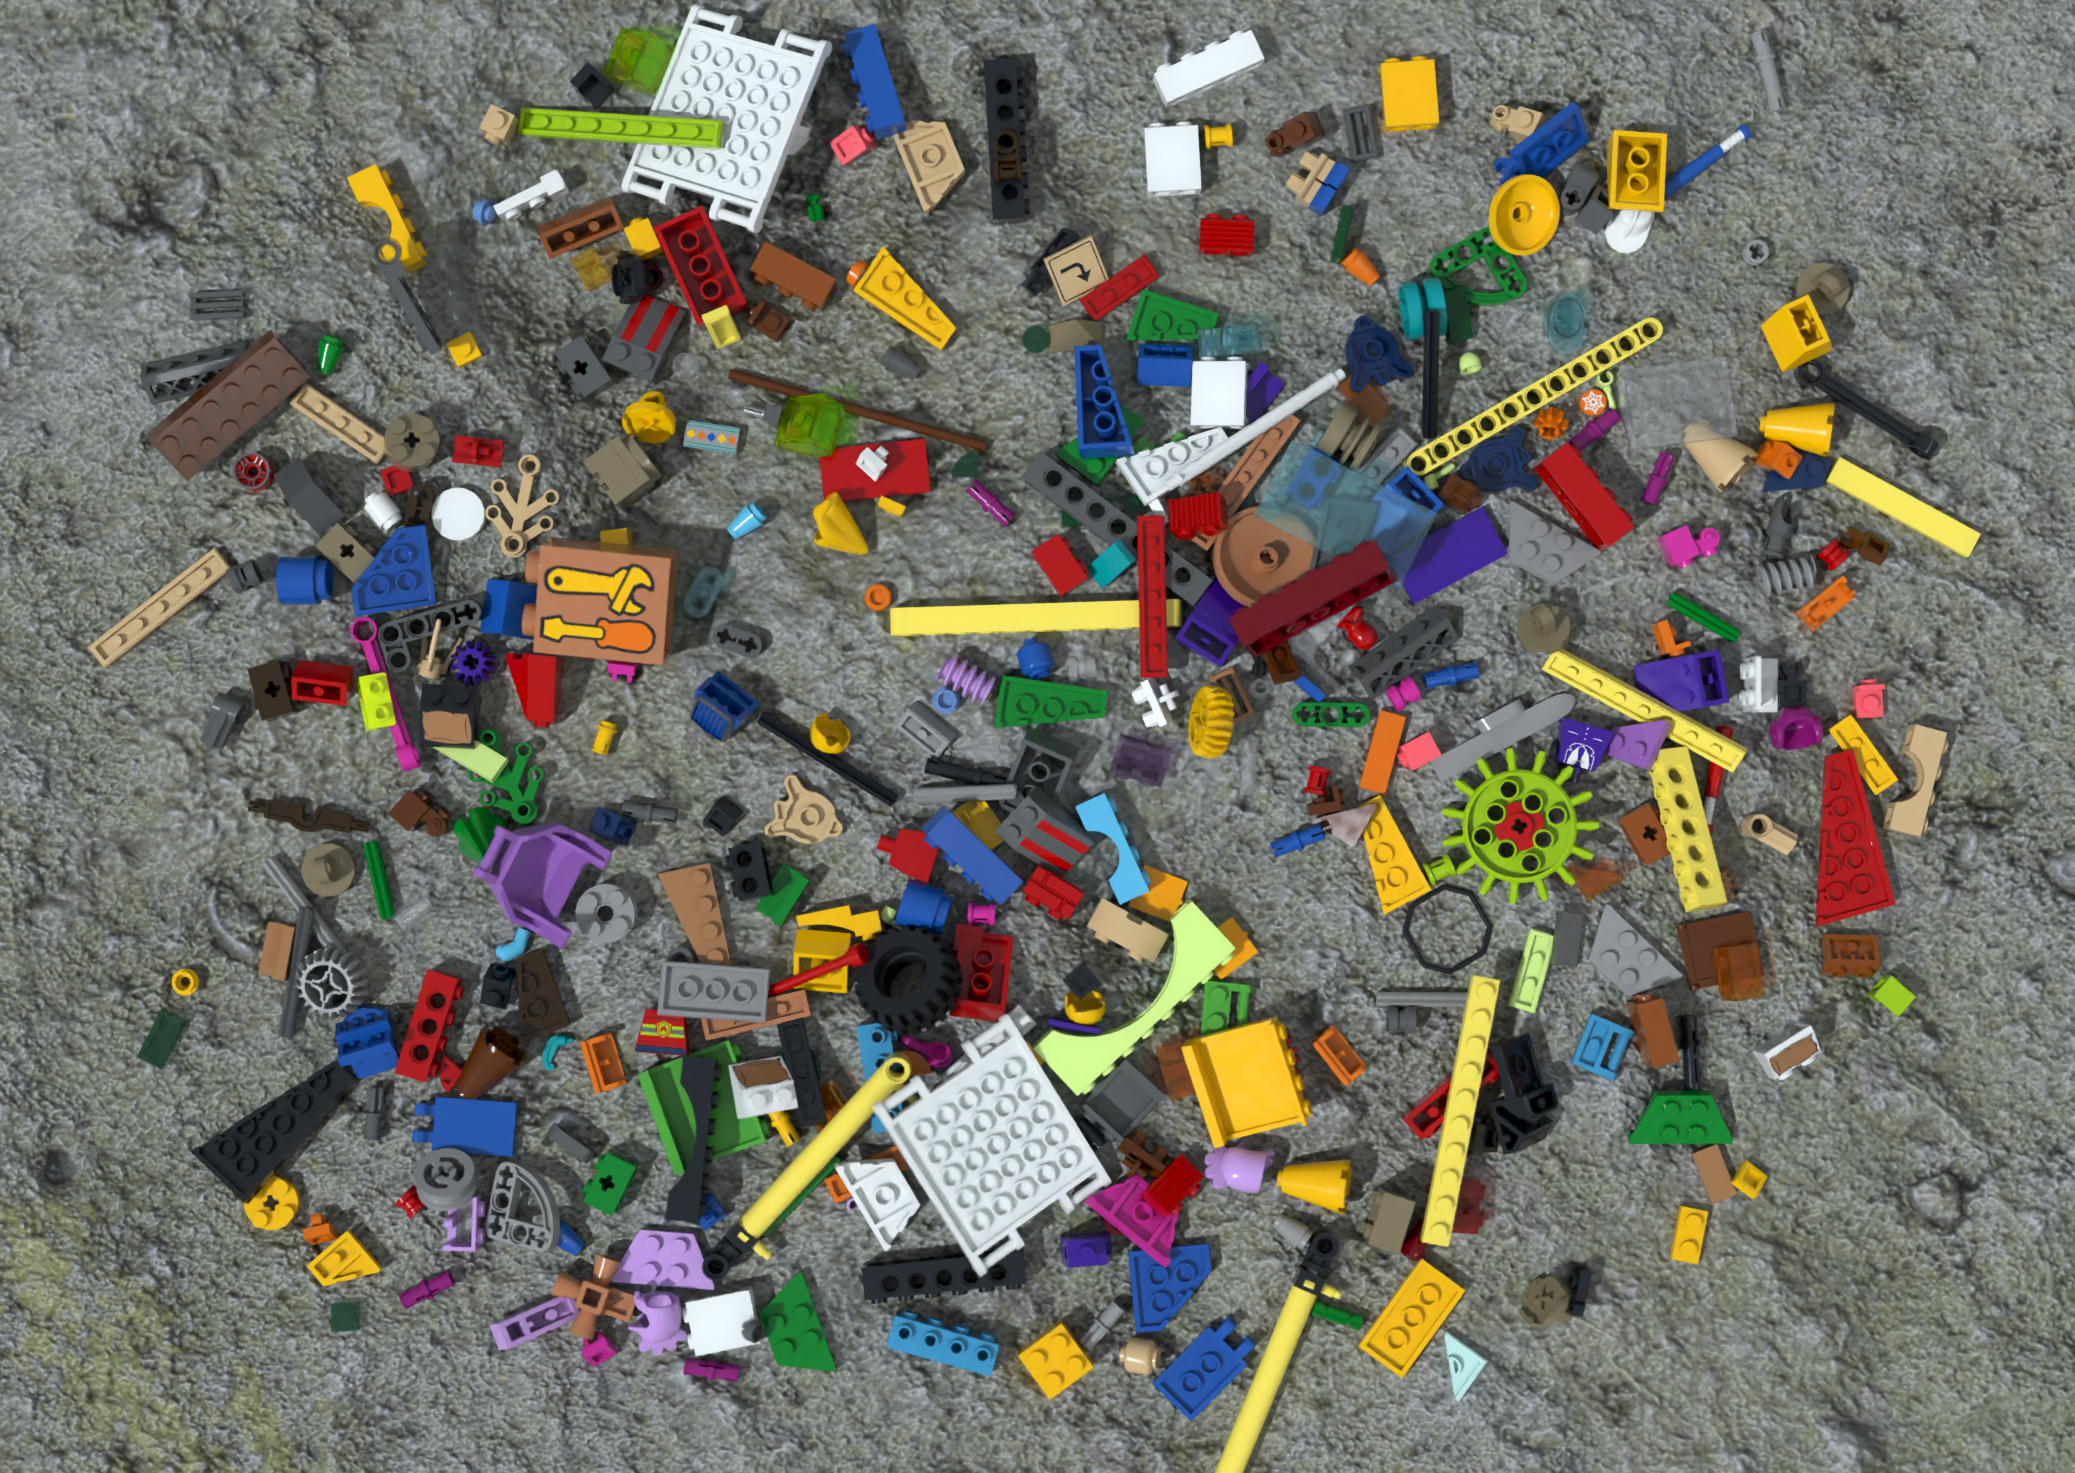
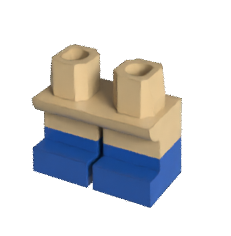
M1306 151L1298 165L1310 172L1305 179L1293 172L1286 183V187L1296 194L1295 199L1322 216L1350 168L1342 163L1334 162L1324 153L1319 157L1314 153Z

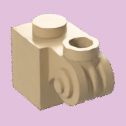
M1498 105L1493 110L1490 124L1500 133L1502 131L1507 132L1508 130L1516 142L1521 143L1548 120L1542 112L1521 106L1518 107V110H1515L1511 106Z

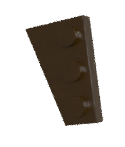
M544 949L518 958V1020L520 1028L519 1044L567 1027L571 1023Z

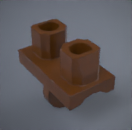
M1136 1130L1116 1148L1126 1155L1121 1163L1129 1168L1126 1176L1129 1178L1135 1173L1144 1178L1148 1172L1157 1177L1166 1167L1164 1162L1168 1156V1151L1156 1145L1150 1154L1147 1153L1142 1147L1148 1138L1139 1130Z

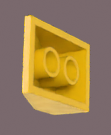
M1613 130L1607 146L1606 167L1609 209L1663 213L1667 134Z

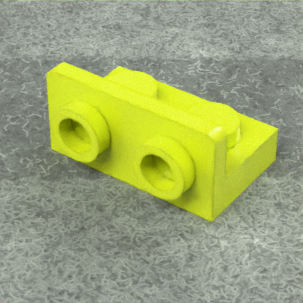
M386 673L358 677L355 681L366 733L377 731L379 728L394 726L396 720Z

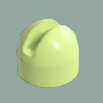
M1467 352L1461 356L1459 366L1462 374H1471L1482 369L1481 361L1477 354Z

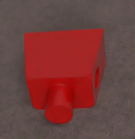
M900 829L897 839L881 834L877 849L891 854L888 865L924 884H928L940 847L938 846L934 850L923 839L926 836L924 832Z

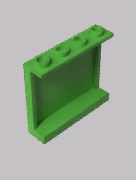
M731 1038L687 1055L718 1059V1065H722L721 1080L716 1081L715 1092H719L718 1107L713 1108L712 1119H716L715 1135H710L709 1146H713L712 1161L756 1144L767 1142V1135L771 1134L766 1119L761 1120L760 1115L741 1119L737 1117L728 1065L740 1063L739 1059L743 1058L739 1044H733ZM683 1057L638 1074L675 1176L686 1171L692 1158L696 1141V1121L693 1107L686 1091L680 1084Z

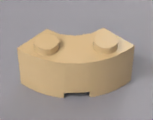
M1103 898L1087 927L1096 931L1094 937L1107 944L1110 940L1129 950L1128 956L1139 962H1142L1143 958L1154 963L1169 934Z

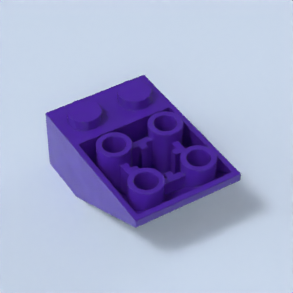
M1215 576L1174 640L1219 669L1239 640L1229 618L1234 616L1236 610L1244 606L1224 590L1217 576Z
M1720 650L1633 666L1638 690L1679 712L1729 703Z

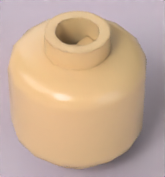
M1133 1337L1128 1340L1126 1346L1122 1345L1120 1349V1362H1124L1127 1372L1150 1375L1154 1369L1159 1368L1161 1349L1156 1346L1155 1341Z

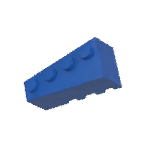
M1101 344L1074 346L1078 448L1081 459L1135 455Z

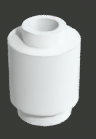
M376 491L365 499L367 504L364 509L379 528H384L386 532H389L403 521L400 509L386 492L379 493Z

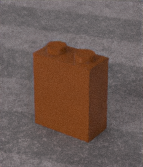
M1648 992L1632 995L1633 1000L1627 1001L1626 1005L1643 1064L1657 1068L1680 1061L1663 998L1654 996L1653 993L1648 994Z

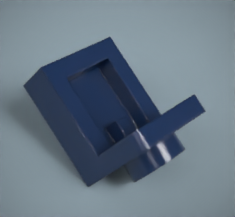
M598 806L588 831L627 846L630 838L633 836L637 822Z

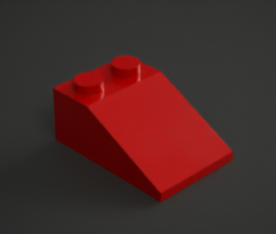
M960 931L956 958L959 960L961 965L960 971L963 974V982L959 984L962 992L959 998L956 997L955 1002L957 1005L953 1011H949V1016L999 1022V1018L1005 1014L1013 936L982 933V936ZM965 936L981 937V948L976 950L975 953L963 952Z

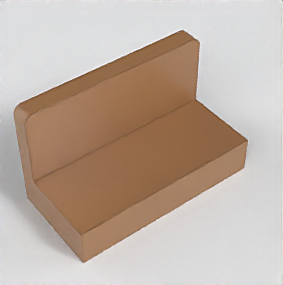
M268 922L259 966L260 975L287 981L296 926Z

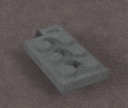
M381 238L373 248V258L390 285L388 292L395 304L400 303L404 309L402 316L409 328L414 326L418 332L416 340L424 352L428 350L432 356L441 351L443 343L403 277L408 272L400 260L402 247L394 238ZM383 245H390L394 248L395 256L392 259H385L381 256L380 248Z

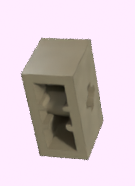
M336 523L315 547L355 583L378 551L368 542L363 545L357 539L359 533L349 524L343 526ZM348 547L353 548L352 552L355 554L353 557L347 556L348 552L346 549Z

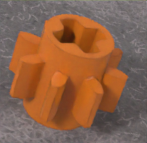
M1552 406L1545 411L1540 409L1538 417H1536L1534 427L1539 428L1538 436L1551 441L1557 437L1562 438L1569 424L1568 419H1563L1564 411Z

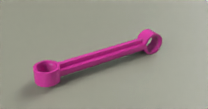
M360 617L352 623L350 633L356 642L362 644L371 673H386L396 724L390 726L396 744L398 761L404 772L421 767L420 757L414 743L411 741L377 641L379 639L378 631L380 626L373 619ZM365 621L370 622L374 627V634L369 640H361L357 636L358 626Z

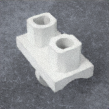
M1151 678L1141 682V686L1132 691V696L1137 705L1149 701L1152 710L1142 714L1147 728L1157 725L1161 727L1174 721L1170 711L1177 708L1173 698L1180 695L1178 690L1170 693L1167 684L1159 686L1156 678Z

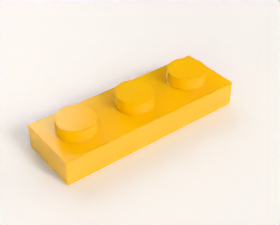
M1851 714L1827 729L1843 751L1853 749L1859 773L1875 795L1898 781L1895 774Z

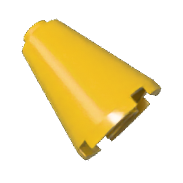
M1835 403L1767 410V416L1761 415L1759 431L1765 432V438L1828 457Z
M1344 1159L1285 1165L1283 1170L1278 1171L1277 1186L1281 1187L1282 1193L1339 1214H1345L1348 1203H1344V1201L1350 1195L1351 1160Z

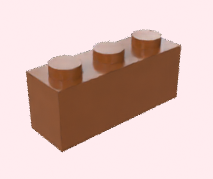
M608 196L537 226V231L548 257L551 259L621 230L624 226L611 196Z
M766 241L750 268L751 273L755 275L753 279L766 287H768L769 283L778 288L777 292L788 299L794 296L802 300L801 305L815 312L816 308L823 312L838 284L834 277Z

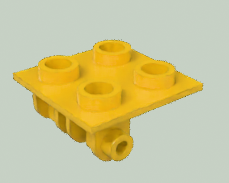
M985 800L967 801L952 812L990 850L1004 841L995 832L1002 823Z

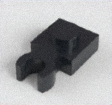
M1781 662L1780 671L1785 676V680L1778 681V708L1790 706L1807 707L1806 680H1798V676L1803 670L1802 662H1795L1794 672L1788 670L1787 662Z
M1576 1266V1271L1571 1273L1569 1288L1572 1289L1573 1294L1569 1313L1583 1317L1585 1299L1588 1296L1592 1274L1587 1268Z

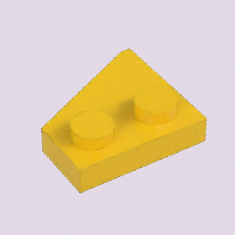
M350 1229L306 1266L323 1287L364 1275L378 1273L383 1269Z

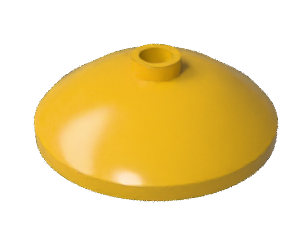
M1522 174L1507 180L1495 193L1489 208V229L1495 243L1505 252L1519 256L1530 255L1541 250L1551 240L1558 226L1560 206L1557 194L1545 179L1536 175Z

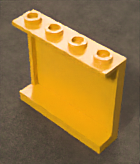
M1278 1016L1187 1039L1181 1047L1214 1148L1225 1146L1227 1140L1299 1122L1302 1123V1126H1306L1310 1115H1312L1311 1104L1308 1099H1304L1302 1090H1304L1302 1077L1300 1074H1296L1294 1068L1296 1064L1294 1052L1292 1049H1288L1286 1044L1287 1031L1283 1023L1280 1024Z

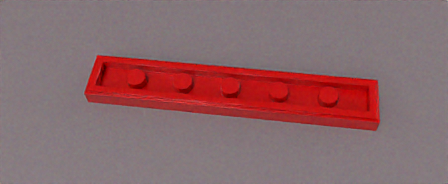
M1164 515L1137 516L1141 678L1168 677Z

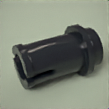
M1086 1117L1077 1123L1081 1133L1094 1151H1097L1106 1143L1105 1135H1101Z

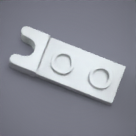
M556 169L541 176V183L494 205L493 207L502 221L505 219L507 221L514 220L522 215V211L530 207L531 209H536L546 203L545 200L548 198L555 201L569 194L570 191L559 171Z

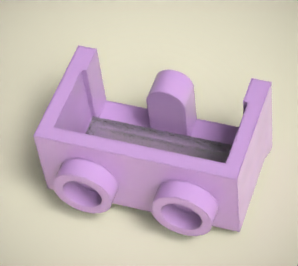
M474 1194L471 1200L462 1207L448 1211V1216L444 1219V1228L448 1229L447 1243L443 1245V1251H477L480 1244H484L485 1229L480 1228V1217H485L486 1202L481 1201V1194Z

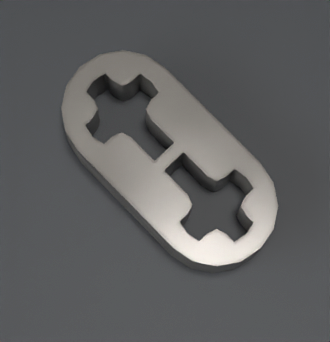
M1519 698L1475 721V724L1482 734L1517 716L1526 709Z

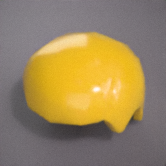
M827 713L815 717L810 730L811 742L815 748L829 754H837L846 750L851 740V734L849 729L842 724L841 719L832 721L828 718Z
M1092 990L1081 1001L1070 991L1065 995V1012L1068 1018L1075 1023L1091 1025L1099 1022L1105 1014V1001L1102 1002L1101 993Z

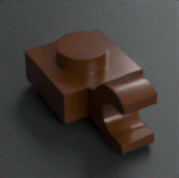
M1849 526L1846 535L1852 537V539H1848L1845 536L1840 537L1839 545L1845 549L1858 548L1857 554L1861 555L1865 560L1879 566L1886 560L1890 544L1868 531L1862 534L1855 527Z

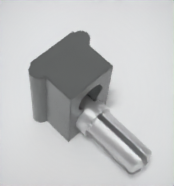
M766 404L765 409L745 405L744 414L759 417L765 424L773 425L775 429H779L784 415L781 405L775 407Z

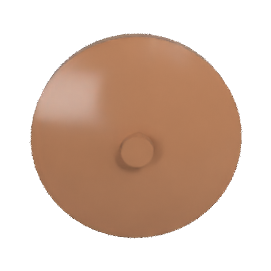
M1256 506L1238 512L1227 521L1228 530L1220 531L1213 548V565L1216 576L1221 586L1233 599L1248 607L1258 603L1260 597L1268 593L1275 594L1282 590V586L1292 580L1299 581L1306 577L1307 572H1309L1316 541L1307 525L1297 516L1272 506Z

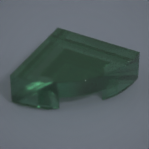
M978 450L966 453L956 462L952 470V478H978Z

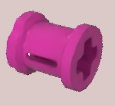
M968 901L967 925L989 923L990 926H994L995 902H991L990 905L973 904L972 901Z

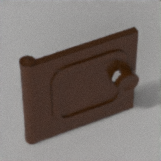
M1751 911L1676 925L1690 991L1765 975Z

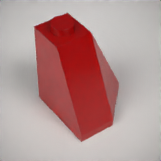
M507 653L506 660L526 720L534 721V727L550 728V723L558 724L564 660L552 656Z

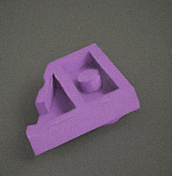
M1665 720L1612 728L1613 736L1604 754L1650 772L1671 724Z

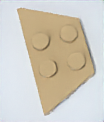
M911 120V122H905L908 131L892 136L926 215L965 174V169L945 122L932 121L931 123H925L923 121Z

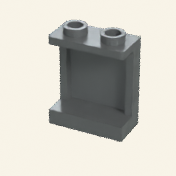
M1124 1057L1082 1103V1108L1085 1110L1082 1114L1092 1124L1098 1121L1105 1128L1102 1133L1113 1143L1116 1140L1123 1143L1126 1136L1165 1097V1094Z

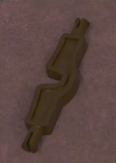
M250 800L249 805L259 806V808L248 806L249 812L263 813L264 818L289 822L296 829L305 832H319L328 829L344 833H351L352 830L368 833L369 828L360 827L359 825L370 826L369 821L356 820L354 815L340 813L324 807H317L313 819L308 822L305 819L306 806L303 803L267 800L266 803Z

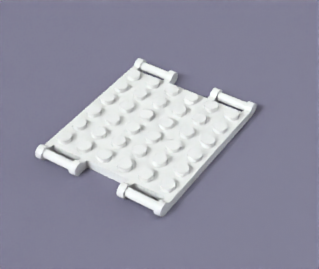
M694 4L690 9L648 116L721 120L724 122L721 149L637 144L621 188L623 192L629 194L635 192L657 199L661 204L668 206L674 200V189L676 186L714 198L709 211L710 219L716 221L725 220L747 227L748 231L759 233L763 226V216L824 61L832 51V43L823 39L816 41L798 36L787 29L780 31L774 46L736 36V32H739L742 28V17L733 14L731 16L705 10L704 6ZM705 20L723 25L725 28L722 32L698 24L700 21ZM794 45L815 52L813 57L787 50V47ZM641 175L663 182L661 189L638 183L637 178ZM726 202L751 209L750 217L725 210Z
M1007 1014L1001 1016L999 1022L973 1040H967L961 1044L972 1062L930 1092L921 1078L916 1075L910 1079L911 1083L882 1103L878 1101L872 1106L875 1114L885 1126L979 1277L985 1275L988 1268L1013 1250H1019L1025 1246L1016 1228L1058 1199L1063 1210L1070 1214L1080 1202L1101 1187L1106 1188L1112 1184L1103 1166ZM1006 1030L1009 1037L983 1055H979L977 1049ZM915 1092L919 1093L920 1099L891 1118L887 1113L889 1110ZM1093 1173L1096 1174V1178L1072 1196H1067L1066 1193ZM1008 1235L1009 1241L982 1260L979 1259L978 1255Z

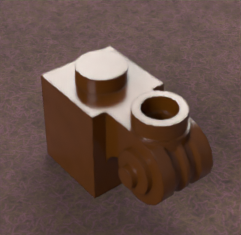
M1303 112L1282 124L1283 129L1280 131L1273 130L1265 138V143L1268 149L1271 150L1270 154L1272 157H1283L1287 155L1290 147L1304 149L1327 136L1317 113Z
M1452 473L1447 477L1436 495L1445 506L1460 515H1463L1467 510L1469 512L1473 509L1475 510L1483 497L1472 481H1464Z
M409 789L388 813L408 832H413L422 821H426V832L433 837L444 836L449 830L448 822L452 818L443 808L439 807L436 810L429 803L432 799L420 789L418 791Z

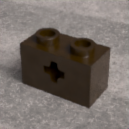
M276 660L247 669L262 721L269 722L299 713L298 706L301 704L300 700L292 699L290 680H292L293 673L290 666L285 664V661ZM275 685L280 686L277 695L271 693V690L275 689Z

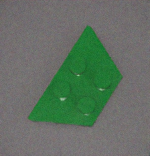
M1655 1091L1649 1100V1106L1639 1116L1638 1125L1633 1132H1629L1627 1135L1629 1144H1733V1139L1710 1091Z
M800 1271L759 1314L777 1365L836 1371L837 1366L803 1271Z

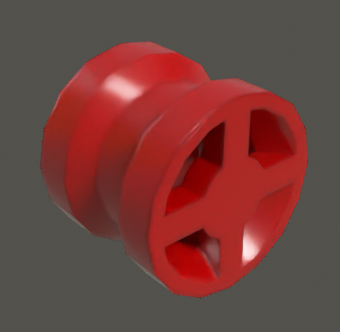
M1833 538L1816 554V557L1819 560H1823L1827 564V569L1831 572L1847 559L1850 552L1847 549H1842L1839 546V541Z
M415 1185L410 1187L395 1203L398 1208H403L406 1211V1216L409 1219H412L425 1206L418 1197Z

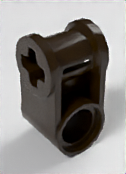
M1009 129L1000 130L994 137L995 159L993 161L995 183H999L1000 180L1014 179L1022 182L1017 136ZM1005 137L1010 138L1014 143L1007 150L1000 148L998 142Z

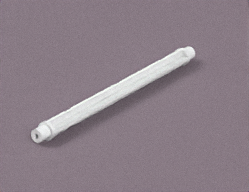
M1341 368L1333 373H1327L1326 376L1263 415L1254 423L1246 426L1204 453L1198 459L1172 473L1173 476L1165 480L1166 486L1169 490L1183 486L1186 482L1306 406L1312 400L1338 386V383L1346 378L1345 373Z

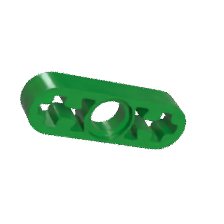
M1302 702L1292 709L1291 717L1293 722L1301 727L1358 728L1368 723L1370 711L1367 706L1361 703ZM1315 706L1320 707L1318 712L1320 723H1315L1316 717H1308L1306 722H1302L1301 717L1296 715L1297 712L1302 710V707H1306L1307 712H1316ZM1328 707H1333L1338 712V718L1333 723H1329L1323 718V712ZM1341 707L1347 708L1345 713L1355 712V708H1359V711L1364 713L1365 716L1359 720V723H1355V718H1345L1346 723H1341L1343 719Z

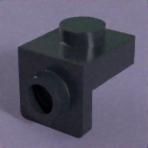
M491 963L483 977L480 1004L506 1010L509 1005L511 986L516 975V969L503 964Z

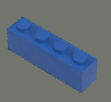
M875 24L844 33L847 43L842 44L846 59L852 58L854 67L849 68L854 84L860 83L862 90L857 92L861 108L867 107L869 116L864 117L868 131H874L877 140L908 131Z
M944 805L921 828L926 834L923 839L934 850L939 846L945 852L942 857L952 867L958 864L964 870L961 875L972 885L977 882L982 887L979 892L990 902L995 899L1002 905L1023 883L998 856Z

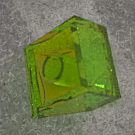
M621 28L602 75L607 80L637 93L654 96L661 85V79L666 67L669 65L675 47L652 32Z
M825 393L789 397L773 446L813 458L832 456L839 430L843 423L846 407Z

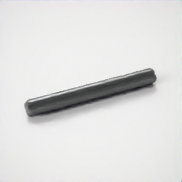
M306 906L300 907L298 911L278 1032L279 1036L283 1038H291L295 1034L300 998L297 997L302 992L301 989L295 988V985L301 982L295 976L297 972H301L298 967L301 962L305 961L304 959L308 955L315 914L314 908Z

